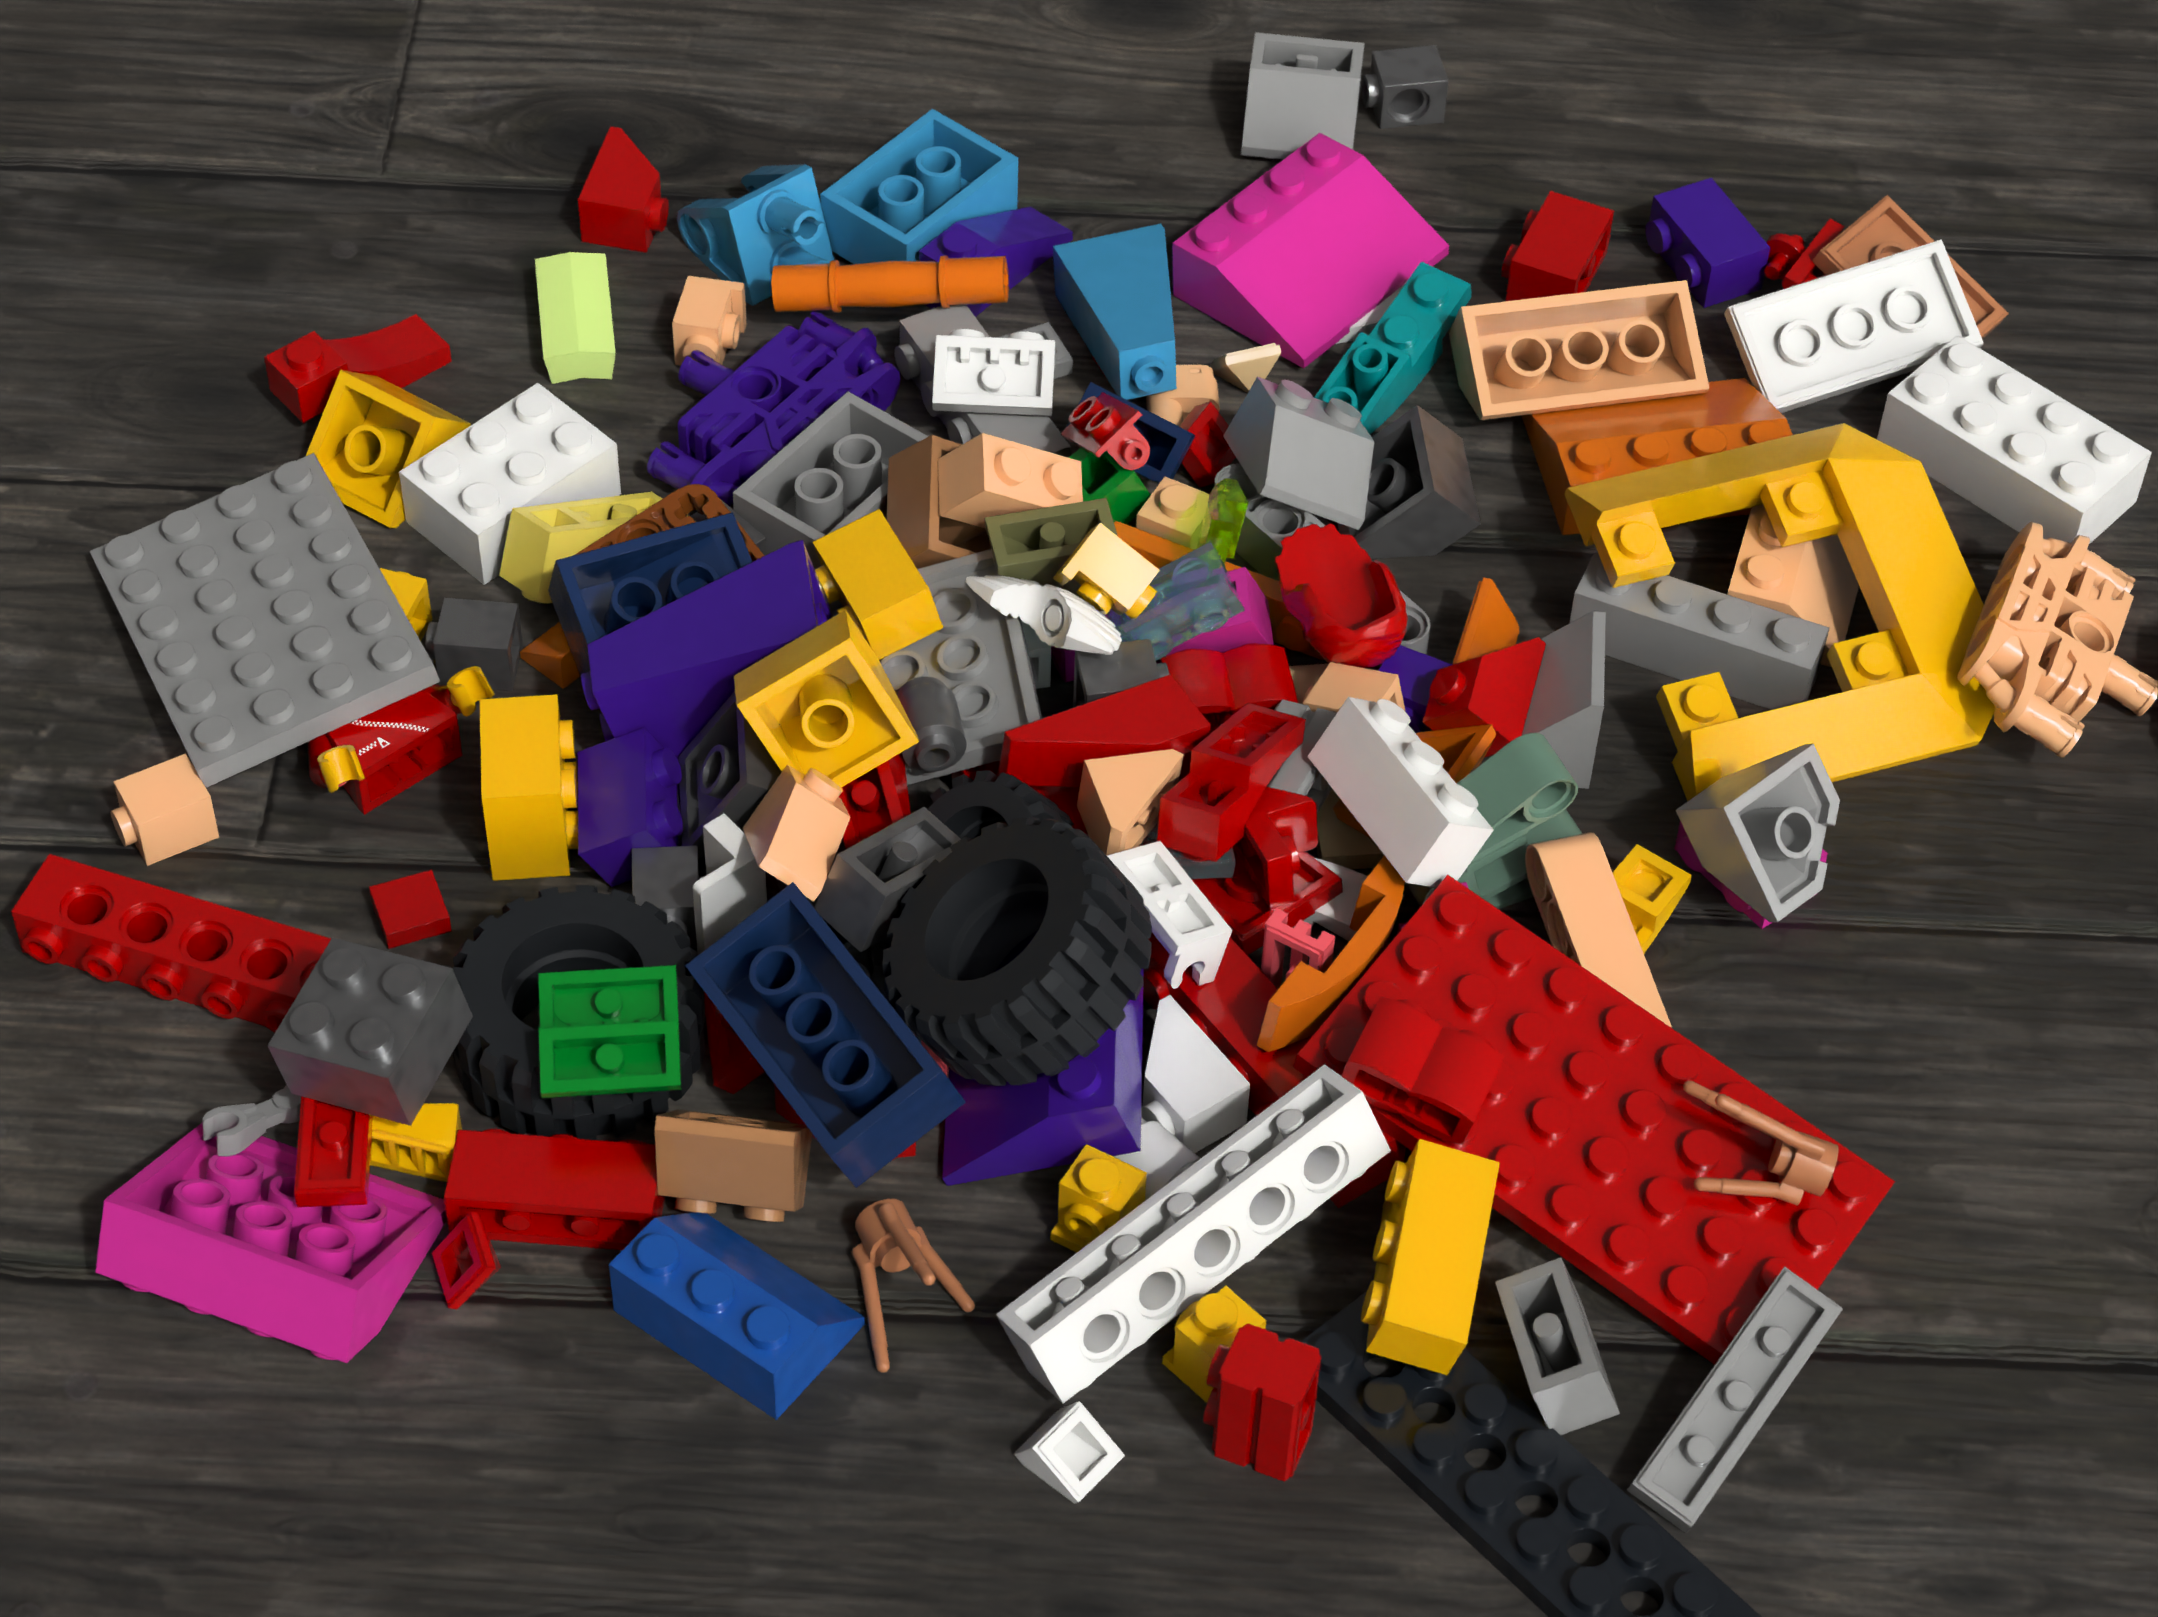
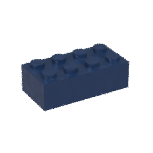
M794 882L685 965L830 1158L856 1188L966 1103L935 1060Z

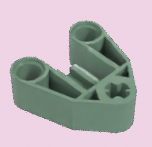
M1528 733L1508 743L1457 783L1474 795L1478 801L1477 810L1494 829L1458 879V882H1466L1471 891L1497 909L1534 897L1525 866L1526 848L1529 844L1583 834L1566 810L1578 793L1577 783L1545 736L1539 733ZM1406 883L1420 907L1436 889V887Z

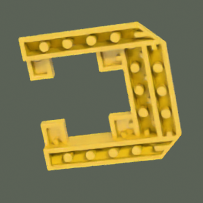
M1843 423L1566 489L1564 495L1585 546L1595 544L1612 588L1670 574L1675 562L1661 528L1763 504L1781 548L1838 535L1879 631L1833 643L1826 655L1842 690L1841 693L1738 718L1720 672L1661 686L1656 698L1678 750L1672 764L1687 801L1722 777L1804 744L1814 743L1831 782H1836L1977 746L1982 740L1995 712V705L1986 696V690L1975 677L1963 686L1957 679L1984 604L1921 461Z

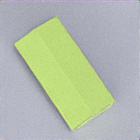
M568 252L535 259L543 359L552 384L580 378L612 379L616 351L606 254Z

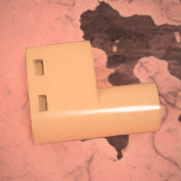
M1176 365V389L1146 396L1147 411L1177 426H1180L1197 405L1211 401L1218 412L1220 411L1217 380L1213 376V368L1207 365Z

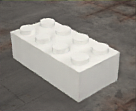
M1958 335L1888 393L1877 440L1921 461L1928 476L2019 533L2028 523L2035 522L2043 527V539L2055 538L2069 543L2078 535L2090 538V544L2136 503L2152 453Z

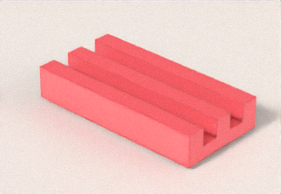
M1276 908L1265 923L1261 971L1278 989L1280 988L1286 945L1291 947L1290 967L1286 973V979L1300 961L1308 964V956L1309 966L1325 973L1333 961L1335 936L1323 931L1318 939L1311 937V924L1300 919L1295 927L1292 928L1287 925L1288 913Z

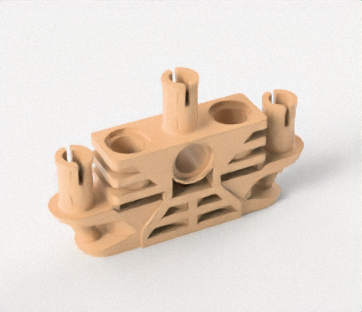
M2030 522L2017 535L2003 557L1966 649L1957 679L1965 686L1975 677L1986 690V696L1995 705L1994 722L2003 733L2007 732L2012 726H2015L2027 736L2029 735L2043 744L2044 747L2054 752L2058 757L2063 758L2072 750L2082 735V729L2085 725L2080 721L2096 705L2101 691L2116 699L2140 717L2156 700L2158 696V681L2134 668L2119 656L2114 655L2134 598L2130 591L2136 579L2117 567L2115 568L2094 552L2087 549L2090 542L2089 537L2078 535L2071 543L2055 538L2043 539L2042 525Z

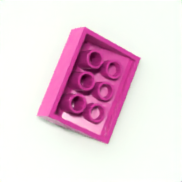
M1318 133L1172 243L1173 296L1262 346L1272 343L1280 345V356L1304 369L1350 333L1351 326L1402 287L1420 262L1433 267L1449 254V245L1362 154L1322 133Z
M202 1122L104 1200L95 1273L120 1281L131 1290L150 1292L184 1304L192 1312L205 1315L211 1314L245 1326L250 1332L258 1336L275 1337L303 1347L319 1358L348 1363L381 1331L447 1222L444 1199L370 1174L368 1205L297 1207L294 1196L297 1148L261 1136L236 1155L218 1156L217 1136L204 1141Z

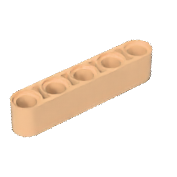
M1589 832L1529 844L1525 854L1527 877L1552 946L1672 1028L1599 838L1595 833Z

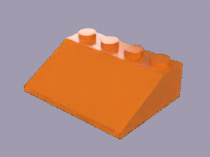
M1746 378L1708 382L1710 389L1707 393L1521 415L1562 535L1580 534L1564 495L1567 488L1791 436L1793 434L1786 417ZM1752 507L1699 520L1749 515Z

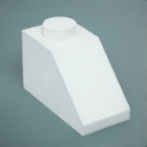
M1168 995L1159 1000L1144 1076L1141 1117L1147 1122L1157 1121L1191 1151L1196 1153L1247 1123L1250 1083L1174 998Z

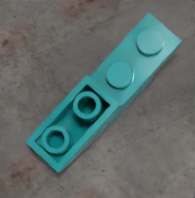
M1420 262L1369 335L1362 332L1359 333L1314 398L1329 403L1331 398L1347 402L1361 413L1362 418L1360 421L1368 433H1373L1400 407L1443 353L1442 339L1452 326L1460 308L1466 306L1471 299V284L1424 262Z

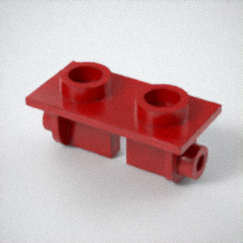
M1104 392L1098 397L1091 396L1081 402L1069 416L1068 420L1071 424L1060 433L1068 441L1098 458L1107 451L1117 464L1128 470L1141 468L1150 456L1148 441L1133 425L1142 414L1135 408Z

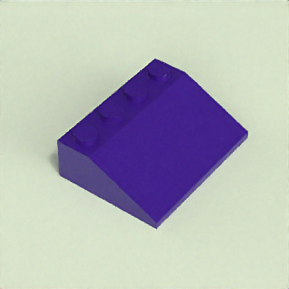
M1037 932L1025 938L1012 949L997 970L1014 960L1028 946ZM1141 969L1140 974H1141L1143 977H1144V969ZM1143 986L1136 1001L1129 999L1123 1009L1126 1017L1116 1030L1112 1031L1109 1028L1097 1040L1100 1044L1097 1049L1086 1058L1080 1054L1068 1061V1069L1054 1076H1046L1044 1073L1037 1075V1082L1023 1085H1011L1006 1082L1005 1086L979 1084L975 1079H965L949 1068L948 1079L966 1103L945 1118L942 1179L947 1186L1072 1164L1086 1144L1111 1156L1141 1151Z

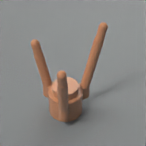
M1689 1080L1683 1084V1089L1687 1094L1777 1140L1770 1156L1768 1171L1779 1175V1182L1698 1177L1694 1181L1695 1189L1699 1191L1720 1192L1722 1194L1771 1197L1797 1206L1802 1199L1804 1191L1820 1197L1825 1192L1836 1166L1839 1151L1838 1145L1800 1131H1795L1744 1103H1740L1725 1094L1709 1090L1694 1081Z
M897 1199L877 1201L866 1207L859 1214L855 1221V1229L862 1242L851 1251L860 1270L871 1345L876 1368L881 1373L889 1370L890 1363L875 1271L877 1266L882 1267L887 1272H899L911 1266L922 1283L927 1286L932 1285L937 1278L963 1311L969 1313L975 1308L974 1301L933 1249L922 1227L915 1226L906 1206Z

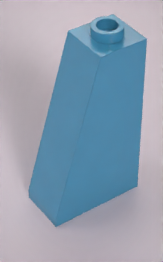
M1162 224L1053 246L1055 295L1116 394L1129 400L1175 390V334L1165 229Z

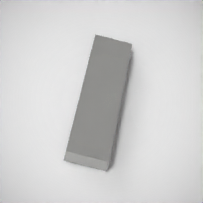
M1784 1267L1627 1491L1684 1533H1687L1843 1308Z

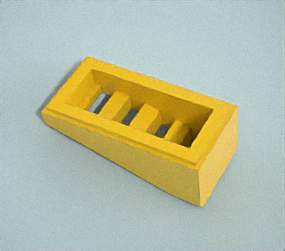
M423 1103L411 1126L373 1116L370 1165L447 1182L458 1130H462L458 1104Z

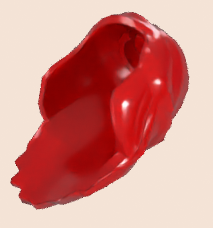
M1331 523L1321 528L1317 524L1297 528L1292 536L1285 537L1281 541L1283 547L1281 555L1275 557V563L1278 570L1283 602L1287 610L1301 622L1303 626V639L1309 641L1328 664L1333 662L1360 668H1374L1394 656L1407 632L1408 616L1406 613V603L1391 569L1378 560L1372 561L1366 550L1359 546L1353 535L1340 534L1335 525Z

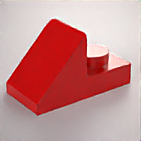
M1266 787L1245 824L1244 837L1233 846L1270 909L1295 902L1293 875L1299 873L1301 868L1298 853L1314 849L1318 844L1315 801L1305 795Z

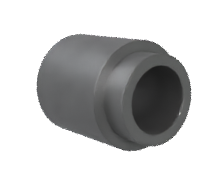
M918 677L906 682L898 691L897 696L919 738V742L902 752L905 762L910 767L923 772H936L953 766L963 757L967 747L954 693L941 680L934 677Z

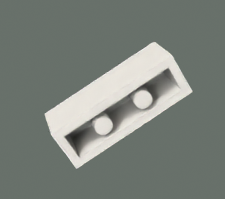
M1348 697L1307 757L1406 883L1437 888L1447 875L1458 881L1494 830L1477 810V799L1467 789L1455 783L1442 767L1444 764L1442 756L1433 747L1421 741L1409 726L1410 717L1401 707L1386 699H1379L1377 702Z

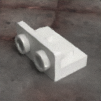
M957 329L951 331L949 335H936L932 398L933 411L1052 416L1055 340H1044L1042 335L1033 332H1015L1010 334L1008 338L985 337L982 332L972 329Z

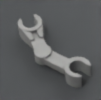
M286 1084L284 1089L277 1091L273 1095V1098L256 1105L249 1103L213 1108L202 1119L203 1140L206 1141L217 1136V1155H236L266 1132V1129L280 1123L299 1121L301 1096L292 1094Z

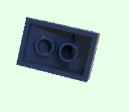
M733 512L555 561L548 592L580 677L581 673L590 671L587 644L752 562Z

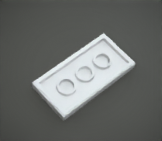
M1942 239L1729 306L1724 313L1752 385L1781 413L1915 371L1957 335L1978 348H1981L1984 344Z

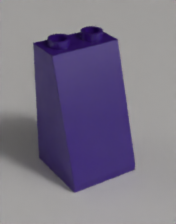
M800 540L789 543L587 644L590 671L581 673V682L590 710L601 709L600 722L605 741L645 727L664 748H670L677 759H679L680 754L735 691L734 675L833 617L804 541Z

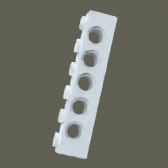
M1324 1064L998 1312L996 1316L1028 1372L1061 1403H1065L1080 1390L1092 1384L1098 1376L1133 1349L1144 1344L1151 1335L1183 1312L1189 1305L1200 1300L1207 1292L1234 1271L1254 1259L1260 1251L1291 1227L1311 1215L1317 1207L1352 1180L1363 1175L1369 1167L1391 1151L1363 1092Z

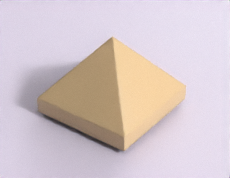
M1272 343L1227 353L1213 360L1210 367L1213 368V374L1248 393L1257 377L1266 379L1281 355L1280 345Z

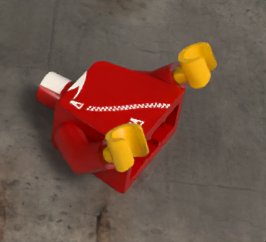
M472 666L465 668L453 675L446 685L434 684L307 743L309 776L317 786L327 787L329 793H333L339 787L344 786L358 809L365 815L461 757L462 748L457 714L462 713L463 716H470L476 710L475 702L479 701V699L492 698L495 693L481 667Z

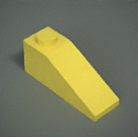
M653 492L512 508L499 576L522 590L521 594L528 600L538 603H552L548 589L556 560L577 554L663 498Z

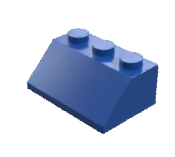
M691 1212L655 1217L609 1263L613 1308L616 1313L775 1420L785 1412L865 1325L864 1316L707 1213Z

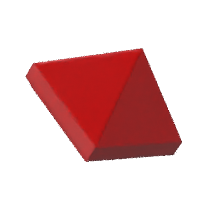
M470 1211L432 1252L445 1299L450 1309L457 1310L501 1268L478 1212Z

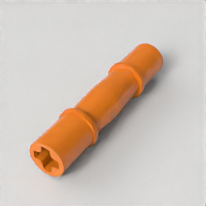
M945 255L940 256L939 261H882L840 266L838 260H831L830 263L776 265L772 269L771 287L773 305L776 312L832 310L834 313H840L842 307L892 308L941 303L942 308H950V305L1007 303L1009 277L1005 256L948 258Z

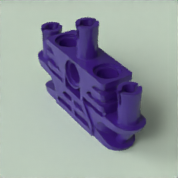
M813 311L811 318L806 317L799 331L787 325L735 371L714 361V359L703 352L694 350L691 352L692 358L687 355L682 362L678 379L681 384L704 394L705 397L679 419V448L668 441L662 442L660 444L661 449L656 447L647 463V472L652 477L676 489L692 484L708 486L724 503L731 506L733 504V492L848 391L885 411L891 405L899 389L900 373L892 363H883V360L876 352V337L869 328H862L855 333L835 323L818 311Z

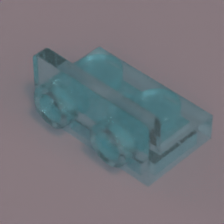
M1209 542L1159 568L1160 571L1149 584L1157 590V593L1137 618L1131 619L1125 613L1118 615L1112 609H1110L1107 615L1115 624V628L1121 633V642L1150 639L1155 659L1159 660L1168 655L1174 647L1201 633L1211 632L1222 627L1229 618L1243 612L1245 609L1219 552L1212 542Z

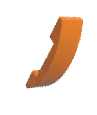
M1385 855L1362 883L1349 927L1356 931L1355 935L1325 973L1302 961L1299 962L1269 1000L1257 1042L1258 1047L1270 1052L1287 1047L1315 1034L1387 948L1402 901L1405 881Z

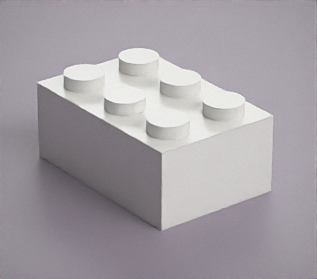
M539 383L531 386L399 471L406 522L483 585L499 576L512 508L619 496L621 494L617 443Z

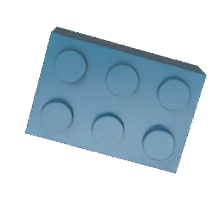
M932 108L820 194L821 208L831 249L834 253L853 264L882 261H919V250L955 222L1017 209L1018 157Z

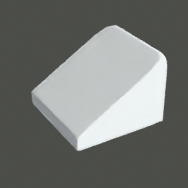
M1080 1401L1056 1411L1014 1453L1026 1468L1074 1504L1080 1502L1125 1456Z

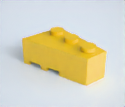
M1419 1139L1406 1163L1400 1161L1394 1163L1386 1186L1381 1226L1373 1252V1261H1376L1374 1281L1369 1285L1361 1312V1322L1369 1324L1366 1352L1440 1374H1449L1468 1341L1500 1162Z

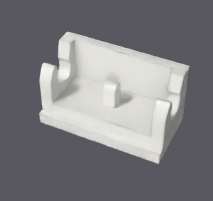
M1157 841L1107 855L1114 865L1136 887L1144 899V907L1149 911L1152 933L1170 954L1164 969V977L1172 988L1176 989L1179 987L1183 980L1182 975L1190 965L1193 967L1192 978L1199 986L1213 982L1233 930L1163 843Z

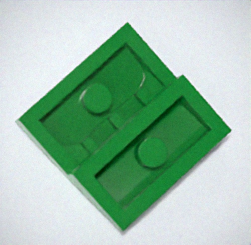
M676 965L538 973L541 1098L681 1090Z

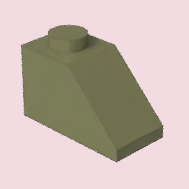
M1107 498L985 517L984 524L998 575L1036 581L1040 585L1050 584L1066 589L1077 596L1079 595L1076 591L1081 586L1077 581L1072 579L1062 586L1053 577L1087 533L1097 524L1102 523L1117 536Z

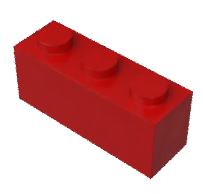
M487 1129L484 1131L458 1130L444 1201L449 1232L470 1211L479 1213L490 1240L623 1250L655 1217H662L665 1196L658 1195L656 1149L653 1144H646L633 1139L614 1142L578 1139L567 1134H556L549 1137L511 1134L500 1129Z

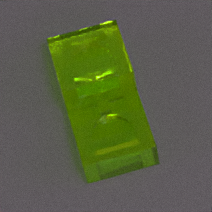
M1223 479L1212 489L1209 495L1194 554V568L1197 576L1208 577L1223 573L1226 558L1234 559L1248 506L1238 480Z

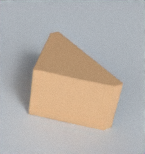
M1174 749L1084 760L1077 808L1088 836L1106 856L1139 847L1159 821L1160 798L1179 782L1184 754Z

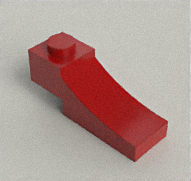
M417 314L383 329L348 338L322 339L315 331H312L264 356L270 391L302 423L324 412L340 370L377 376L402 389L452 362L450 345Z
M1250 703L1244 705L1192 749L1190 773L1160 798L1157 841H1161L1167 848L1180 851L1182 856L1190 860L1214 862L1219 860L1244 837L1245 824L1263 791L1282 764L1303 743L1306 719Z

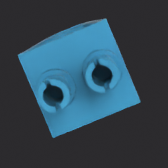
M806 164L762 166L741 179V183L749 190L748 194L740 198L699 199L683 207L677 213L679 231L691 252L721 280L744 283L745 301L752 306L772 296L771 279L773 266L824 264L834 260L812 167Z

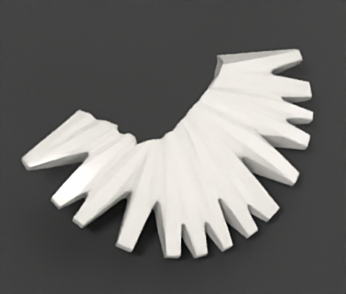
M999 575L969 576L966 578L965 582L985 602L1005 616H1008V614L1013 618L1019 616L1024 623L1030 624V628L1035 629L1039 639L1042 642H1046L1049 646L1112 655L1120 647L1122 641L1121 633L1115 628V624L1105 614L1096 610L1089 602L1066 589L1050 584L1040 585L1036 581Z

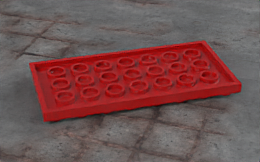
M1449 875L1443 879L1299 1051L1293 1068L1306 1077L1310 1076L1324 1064L1341 1076L1380 997L1415 1002L1422 1006L1429 1013L1430 1017L1443 1028L1457 1031L1470 1030L1485 1037L1492 1047L1503 1055L1505 1059L1463 1145L1431 1135L1409 1122L1401 1114L1389 1112L1369 1104L1380 1129L1411 1151H1413L1418 1140L1422 1139L1500 1162L1492 1202L1494 1210L1714 1365L1784 1267L1818 1290L1895 1183L1893 1179ZM1689 1080L1694 1081L1709 1090L1725 1094L1740 1103H1744L1795 1131H1800L1838 1145L1839 1151L1836 1166L1825 1192L1820 1197L1804 1191L1802 1199L1797 1206L1777 1198L1722 1194L1720 1192L1699 1191L1695 1189L1694 1181L1698 1177L1779 1182V1175L1768 1171L1770 1156L1777 1140L1687 1094L1683 1089V1084Z

